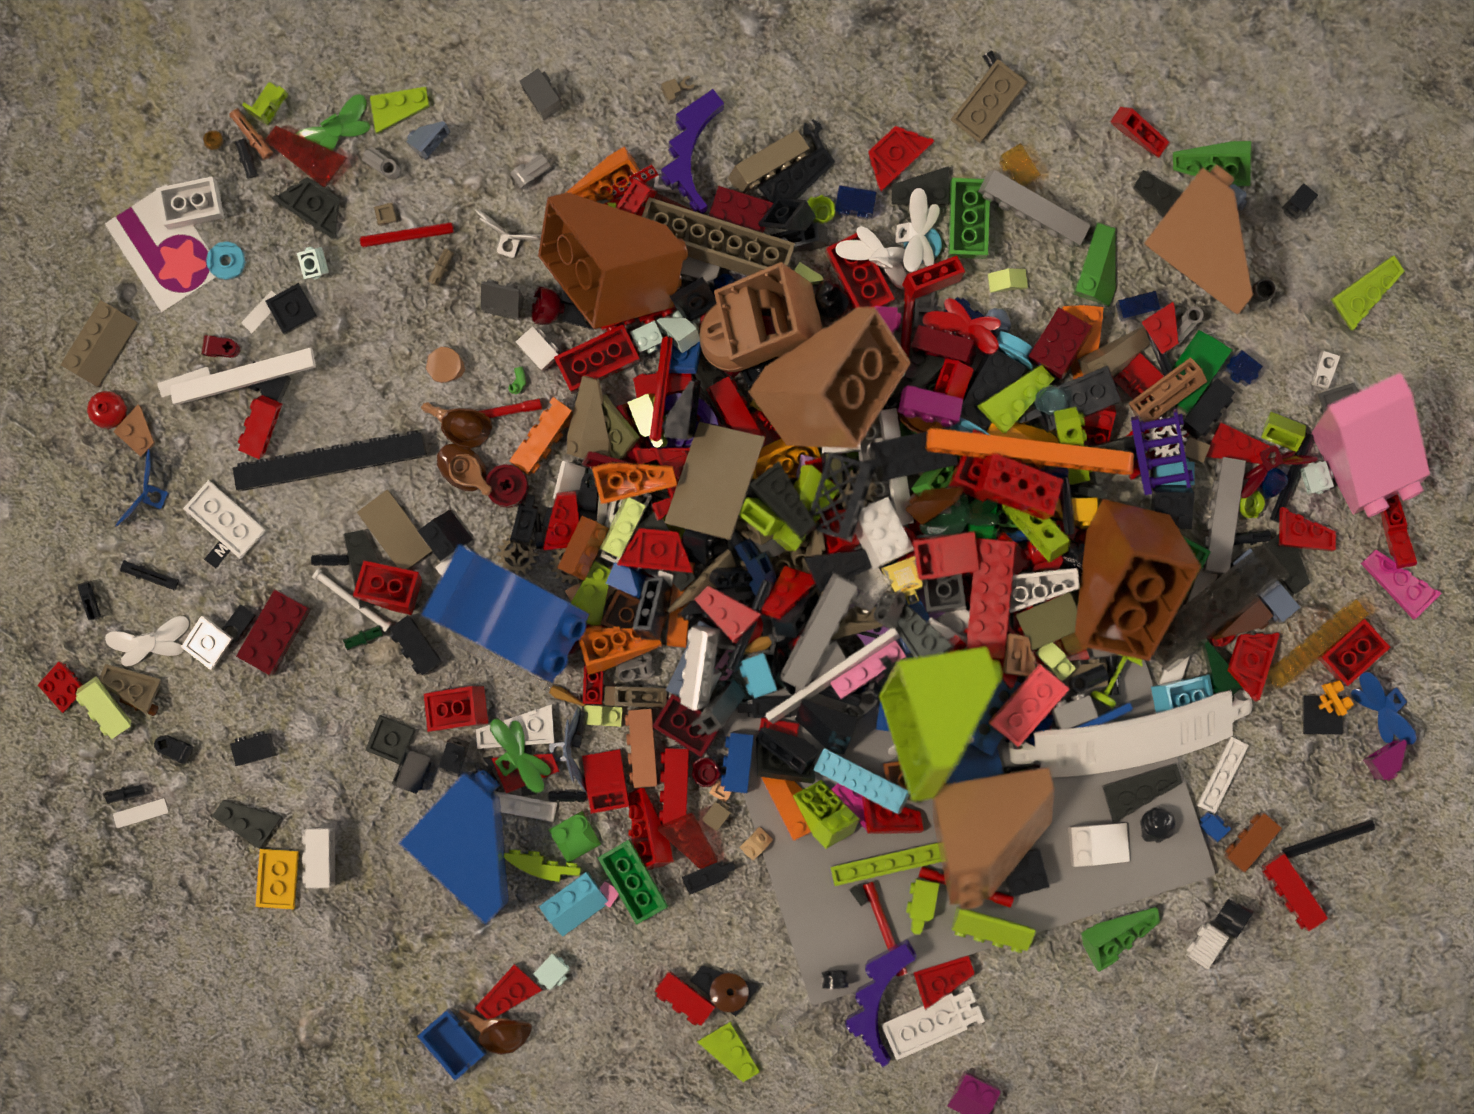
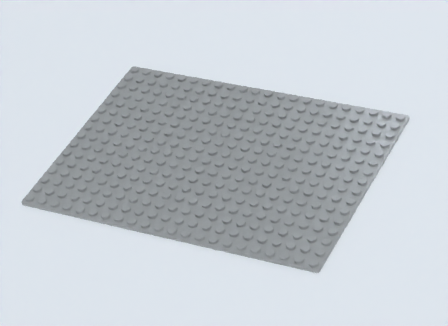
M1079 594L1072 596L1077 609ZM1012 615V616H1009V624H1008V625L1012 628V630H1013V615ZM1075 633L1061 638L1062 642H1065V649L1080 643ZM1086 647L1090 659L1078 661H1081L1082 664H1089V660L1101 659V663L1106 662L1107 667L1106 656H1119V663L1123 657L1115 653ZM1127 659L1120 672L1121 695L1108 696L1116 701V706L1130 703L1133 709L1104 724L1156 714L1151 690L1153 683L1145 660H1142L1141 667ZM1018 676L1016 681L1022 684L1028 677ZM874 679L852 694L859 696L866 690L874 691ZM1107 686L1091 687L1079 693L1069 689L1062 698L1069 702L1071 701L1070 697L1080 693L1090 695L1092 691H1098L1104 694ZM796 687V692H795V694H796L797 692H799L800 690H802V689ZM785 688L754 699L790 698L793 695ZM1001 691L999 699L1002 702L1007 701L1008 693ZM871 693L864 696L866 704H872L875 701L874 695ZM817 694L808 700L848 714L846 711H842L847 703L821 694ZM1091 698L1097 715L1112 709ZM878 700L877 704L856 723L845 754L840 753L838 755L858 765L861 764L865 769L884 778L882 763L899 761L898 755H889L888 750L894 745L891 733L875 729L879 706ZM747 701L739 703L738 705H747ZM736 707L722 728L725 738L730 736V733L754 735L747 793L743 794L755 830L761 827L773 839L762 853L812 1005L854 993L859 987L873 980V978L868 977L865 965L869 959L886 951L887 947L863 888L864 884L872 881L878 892L879 900L895 943L898 944L908 939L917 954L915 961L905 966L908 973L899 977L895 975L891 980L996 947L992 945V941L985 940L982 943L973 940L974 936L966 934V938L954 935L955 931L951 930L956 907H960V904L950 905L947 886L939 883L933 919L929 922H924L921 934L916 935L912 933V918L908 917L909 913H906L907 902H911L912 894H909L911 882H915V878L926 880L918 877L921 867L834 886L830 869L832 866L937 843L933 822L932 799L912 802L910 799L904 805L906 808L921 812L924 829L922 833L867 834V831L858 822L852 835L827 849L822 846L811 832L793 841L762 778L757 776L756 738L759 733L761 718L748 717V713H738V708ZM799 707L791 712V717H783L780 721L798 723L795 717ZM995 707L989 710L991 718L998 712ZM1051 716L1052 730H1057ZM799 724L797 737L805 739L819 750L813 762L816 765L825 747ZM986 724L980 725L979 732L982 735L988 733V726ZM1003 736L997 746L1003 772L1007 766L1026 765L1011 762L1010 740ZM1028 736L1025 739L1026 743L1035 746V738ZM1173 757L1151 764L1111 772L1051 777L1054 787L1052 823L1030 848V850L1040 849L1050 887L1015 896L1011 908L984 899L981 906L968 910L1032 927L1036 930V934L1214 876L1215 870L1178 758ZM1171 764H1177L1183 783L1116 822L1127 823L1130 862L1071 866L1068 827L1114 824L1103 792V785ZM1031 767V768H1026V769L1011 771V773H1013V772H1018V771H1023V770H1028V769L1037 770V768ZM815 771L814 783L822 780L830 789L837 784L834 780ZM796 782L802 789L812 785L811 783ZM1153 807H1162L1171 811L1176 821L1173 836L1160 843L1155 841L1146 842L1141 837L1140 820L1145 812ZM942 862L924 866L944 874ZM1006 879L995 892L1010 895ZM853 886L858 888L867 901L863 906L859 905L849 889ZM830 970L848 971L846 981H848L849 987L839 989L822 988L823 978L821 977V972Z

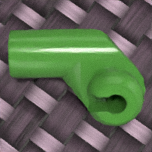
M523 367L514 368L516 379L508 387L509 392L512 394H519L527 384Z

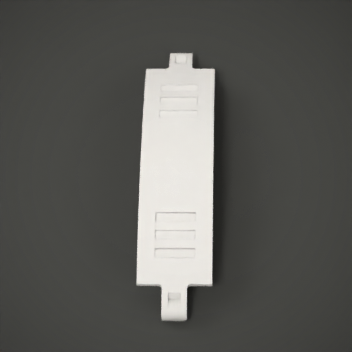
M1239 690L1234 694V701L1232 702V692L1227 691L1182 707L1136 719L1090 727L1034 733L1035 746L1029 745L1024 740L1017 747L1010 741V760L1014 764H1031L1033 761H1040L1041 765L1037 770L1049 768L1051 777L1097 774L1159 762L1202 749L1233 736V722L1251 713L1252 698L1245 690Z

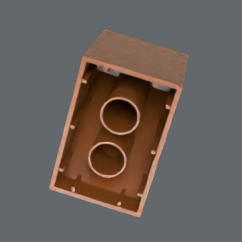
M568 192L547 197L538 257L593 329L669 309L674 306L670 296L681 288L682 280L680 273L683 261L688 257V249L684 240L676 238L667 225Z
M1106 499L1102 500L1086 531L1075 634L1082 647L1150 661L1201 568L1170 515Z

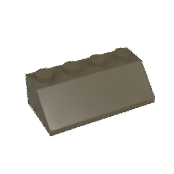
M100 300L60 365L99 387L138 322Z

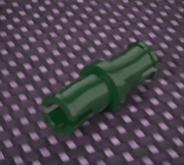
M377 625L364 632L362 630L358 631L359 634L343 639V642L348 651L362 644L365 646L368 644L367 642L383 637L380 626Z

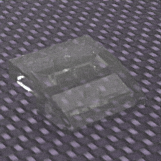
M871 568L850 578L849 580L856 584L858 590L854 600H850V602L871 612L891 586L893 580L878 570L874 571Z

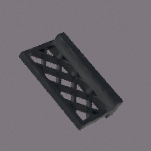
M829 453L809 513L812 519L821 514L824 523L818 527L816 526L814 530L849 542L852 541L876 467ZM833 458L840 460L843 467L833 471L831 467ZM853 465L861 466L859 473L851 477L847 468ZM845 470L849 479L839 484L835 475ZM833 476L837 486L827 490L825 482ZM851 482L853 491L845 496L841 487ZM839 489L843 498L833 503L829 493ZM827 495L830 505L821 509L819 500ZM845 501L847 510L839 515L835 505ZM833 508L836 517L827 521L823 512ZM839 520L841 524L839 533L832 532L829 524Z

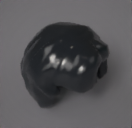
M825 281L815 294L819 313L827 318H835L842 315L850 305L848 294L842 291L838 284H833L831 281Z
M1153 807L1146 811L1140 820L1141 837L1146 842L1155 841L1156 843L1172 837L1175 833L1176 821L1171 811L1162 807Z

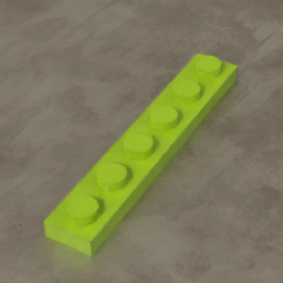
M937 842L832 866L830 869L834 886L939 863L941 862Z

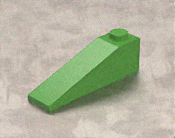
M1230 141L1173 152V170L1196 176L1202 168L1210 173L1213 167L1217 165L1234 178L1232 184L1250 186L1251 141Z
M1097 223L1073 295L1110 306L1116 288L1115 228Z

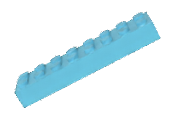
M826 748L823 749L814 768V771L897 814L901 813L910 795L908 790Z

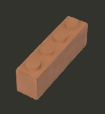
M652 709L628 710V714L625 715V724L630 728V734H626L627 745H631V753H628V764H632L633 772H629L630 784H634V788L658 786Z

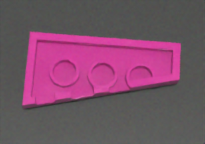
M1374 550L1361 562V565L1413 620L1442 594L1438 590L1429 587L1423 580H1419L1411 575L1412 573L1408 570L1397 569L1395 562L1378 550Z

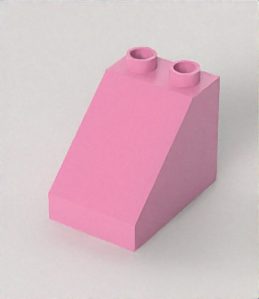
M1401 373L1336 402L1327 408L1311 435H1313V439L1328 468L1332 470L1334 480L1353 515L1364 510L1367 517L1370 518L1389 508L1386 499L1399 494L1404 502L1424 492L1421 483L1430 473L1413 396Z

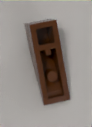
M961 487L927 489L919 494L914 493L908 499L909 504L905 510L923 525L954 504L963 489Z
M1259 598L1249 601L1213 636V639L1217 640L1256 629L1262 630L1269 625V620L1273 615Z

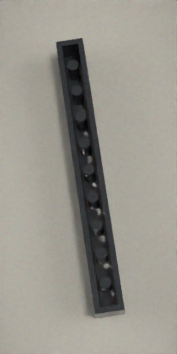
M418 430L406 432L407 435L405 436L392 434L388 435V439L383 440L380 437L369 439L367 443L354 441L350 443V446L343 447V444L331 446L332 449L324 450V448L313 449V453L305 454V451L296 452L292 457L279 455L275 456V460L268 461L267 458L256 460L254 464L241 462L237 464L238 467L232 468L235 487L237 491L241 492L427 457L424 435L418 433Z

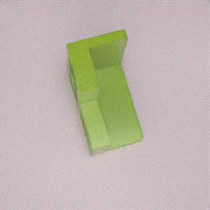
M268 82L252 107L245 102L242 106L248 114L268 126L288 96V93L280 86L277 87Z

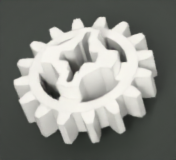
M1176 424L1164 426L1161 432H1155L1157 428L1147 429L1150 433H1146L1145 437L1149 438L1148 441L1161 439L1164 434H1167V437L1178 436L1171 430L1172 427L1177 432ZM1181 431L1183 443L1187 442V438L1183 437L1187 431ZM1178 443L1171 450H1168L1170 445L1161 446L1160 448L1155 447L1150 448L1149 452L1156 451L1155 457L1158 454H1162L1161 457H1166V455L1173 456V453L1179 455L1180 446Z

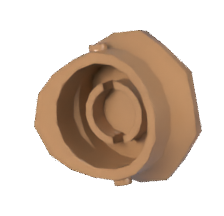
M441 346L428 355L426 370L435 382L446 383L460 378L465 371V365L455 350Z

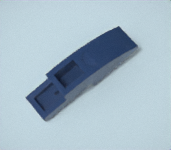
M751 538L736 545L735 548L753 578V581L749 583L753 593L757 595L762 580H768L773 583L772 591L777 578L766 552L760 554Z

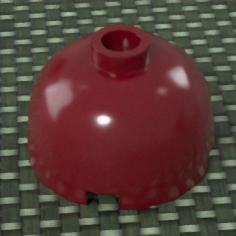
M538 286L534 293V297L537 298L536 302L532 303V321L535 322L534 324L549 325L554 323L560 314H563L564 303H561V298L555 290Z

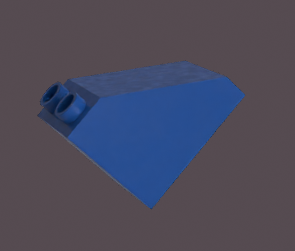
M483 769L482 771L479 770L476 774L472 771L463 773L399 844L484 924H487L509 902L500 797L494 793L500 784Z

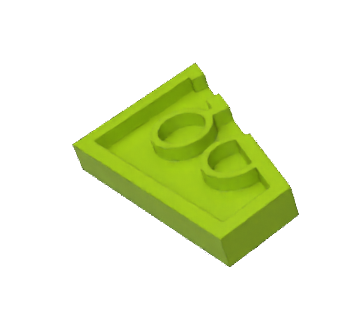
M426 86L370 96L376 134L430 107Z
M595 560L585 581H582L570 604L589 614L586 620L588 624L601 626L609 586L606 584L611 569Z
M730 1021L697 1041L698 1044L742 1082L760 1073Z

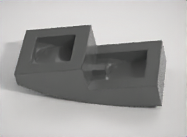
M935 292L915 299L914 327H918V325L924 326L923 316L928 312L934 311Z

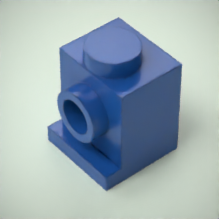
M1206 812L1200 818V827L1215 842H1219L1231 830L1229 826H1223L1225 822L1217 814L1214 816Z

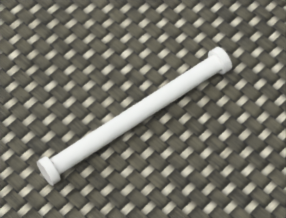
M318 568L312 576L313 579H318L382 627V631H388L392 625L390 621H385L368 607L359 609L356 598L325 576L321 569Z

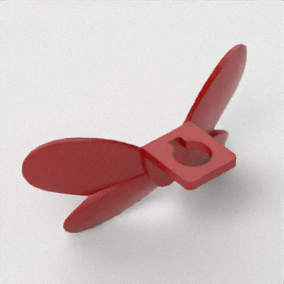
M948 298L944 302L948 312L931 311L923 316L922 321L924 325H931L938 331H955L957 336H969L974 341L975 346L986 354L995 353L999 347L998 340L991 331L998 329L1001 321L996 317L990 316L971 320L964 307L952 298Z

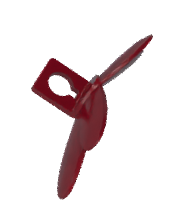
M1276 445L1261 451L1260 457L1263 463L1244 474L1243 480L1248 478L1249 480L1241 492V497L1247 498L1251 496L1261 485L1268 471L1278 465L1308 464L1317 461L1318 458L1311 455H1293L1296 452L1292 450L1280 454ZM1270 452H1275V457L1266 459Z

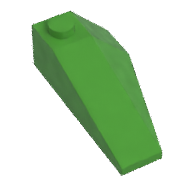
M1154 907L1101 922L1081 933L1083 946L1098 972L1115 963L1119 959L1118 955L1124 949L1129 950L1132 948L1134 940L1138 937H1144L1160 922L1158 909Z

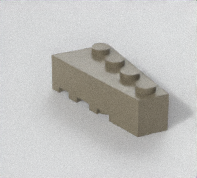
M795 130L735 165L728 179L737 192L745 194L776 175L779 171L788 168L793 162H798L806 157V153L810 148L799 131Z

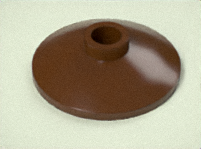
M725 973L718 976L710 987L712 1003L716 1008L724 1012H735L741 1009L748 999L749 992L746 982L734 973ZM727 989L733 990L732 996L727 995Z

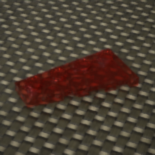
M275 126L265 139L269 145L324 188L327 187L348 158L279 126Z

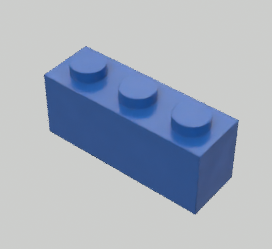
M730 733V736H726L725 748H729L728 756L724 755L723 767H727L726 775H722L721 786L724 787V791L747 793L754 735Z

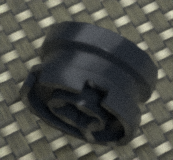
M830 970L821 972V977L823 978L822 988L839 989L849 987L848 981H846L848 971Z

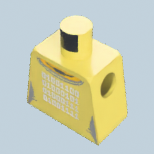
M915 556L882 568V574L894 593L896 591L903 592L908 605L919 602L916 591L922 589L923 585L922 580H918Z

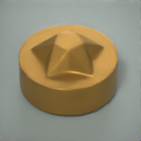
M211 130L203 136L204 145L210 150H216L223 144L222 135L218 131Z

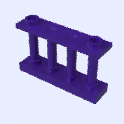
M1173 409L1174 417L1143 422L1139 421V416L1131 417L1144 495L1152 494V488H1155L1157 485L1186 480L1187 488H1190V482L1194 481L1192 470H1188L1180 428L1181 425H1184L1182 414H1178L1177 409ZM1176 424L1178 436L1147 441V439L1143 440L1142 432H1145L1147 429ZM1179 443L1181 451L1179 455L1151 460L1146 458L1145 451H1149V448ZM1178 462L1183 463L1184 473L1158 478L1149 476L1148 470L1152 469V467Z

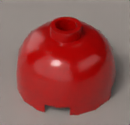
M102 391L90 398L87 404V413L94 425L102 429H112L126 418L127 407L120 395L112 391Z

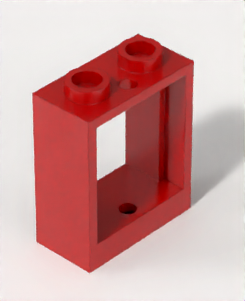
M634 179L616 208L642 217L645 207H642V204L647 203L649 197L654 199L658 191L644 181Z

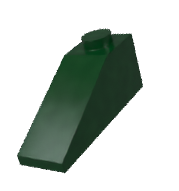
M1209 641L1202 642L1211 684L1215 688L1213 692L1218 694L1231 691L1233 696L1242 686L1227 671L1229 665Z

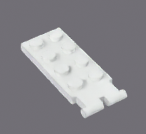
M970 985L963 987V992L954 996L952 993H949L926 1011L922 1005L881 1023L896 1060L967 1030L966 1025L975 1021L978 1024L985 1022L979 1006L977 1005L972 1008L970 1006L971 1003L976 1002Z

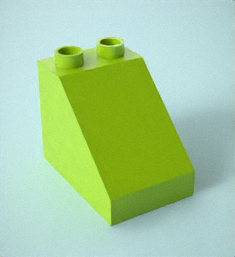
M987 647L900 660L897 662L879 695L912 802L935 798L955 767L997 684L1002 680L1000 664L997 660L991 661Z

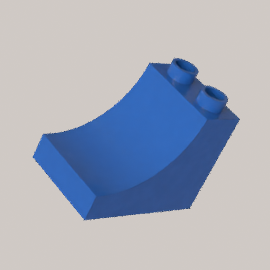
M461 545L458 546L422 613L423 616L481 645L551 683L554 682L557 675L564 671L567 665V655L574 642L584 634L586 629L585 622L589 616L585 611Z

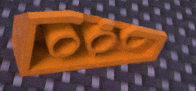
M624 146L606 157L567 192L596 202L603 199L612 200L614 199L613 195L610 196L613 193L612 185L615 184L619 188L627 186L629 183L628 177L640 171V169ZM627 178V183L625 185L619 186L616 184L621 180ZM608 187L611 188L610 193H608L606 190Z
M1078 305L1063 306L1062 308L1092 326L1090 336L1071 365L1073 380L1083 376L1077 359L1099 349L1104 307Z
M607 463L592 467L601 504L677 486L672 466Z
M594 626L585 629L582 637L578 639L588 675L607 670L662 646L660 639L642 640L634 632L633 627L602 628V626Z
M761 777L793 841L810 833L811 831L793 797L794 794L803 789L795 781Z

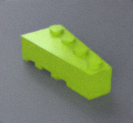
M802 465L801 473L794 484V489H796L799 498L810 513L822 474L812 465ZM828 479L825 482L827 490L836 486ZM839 489L829 493L831 499L834 498ZM827 495L819 500L821 509L830 503ZM821 514L813 518L814 523L817 522ZM785 523L774 533L772 538L789 551H796L804 538L801 540Z

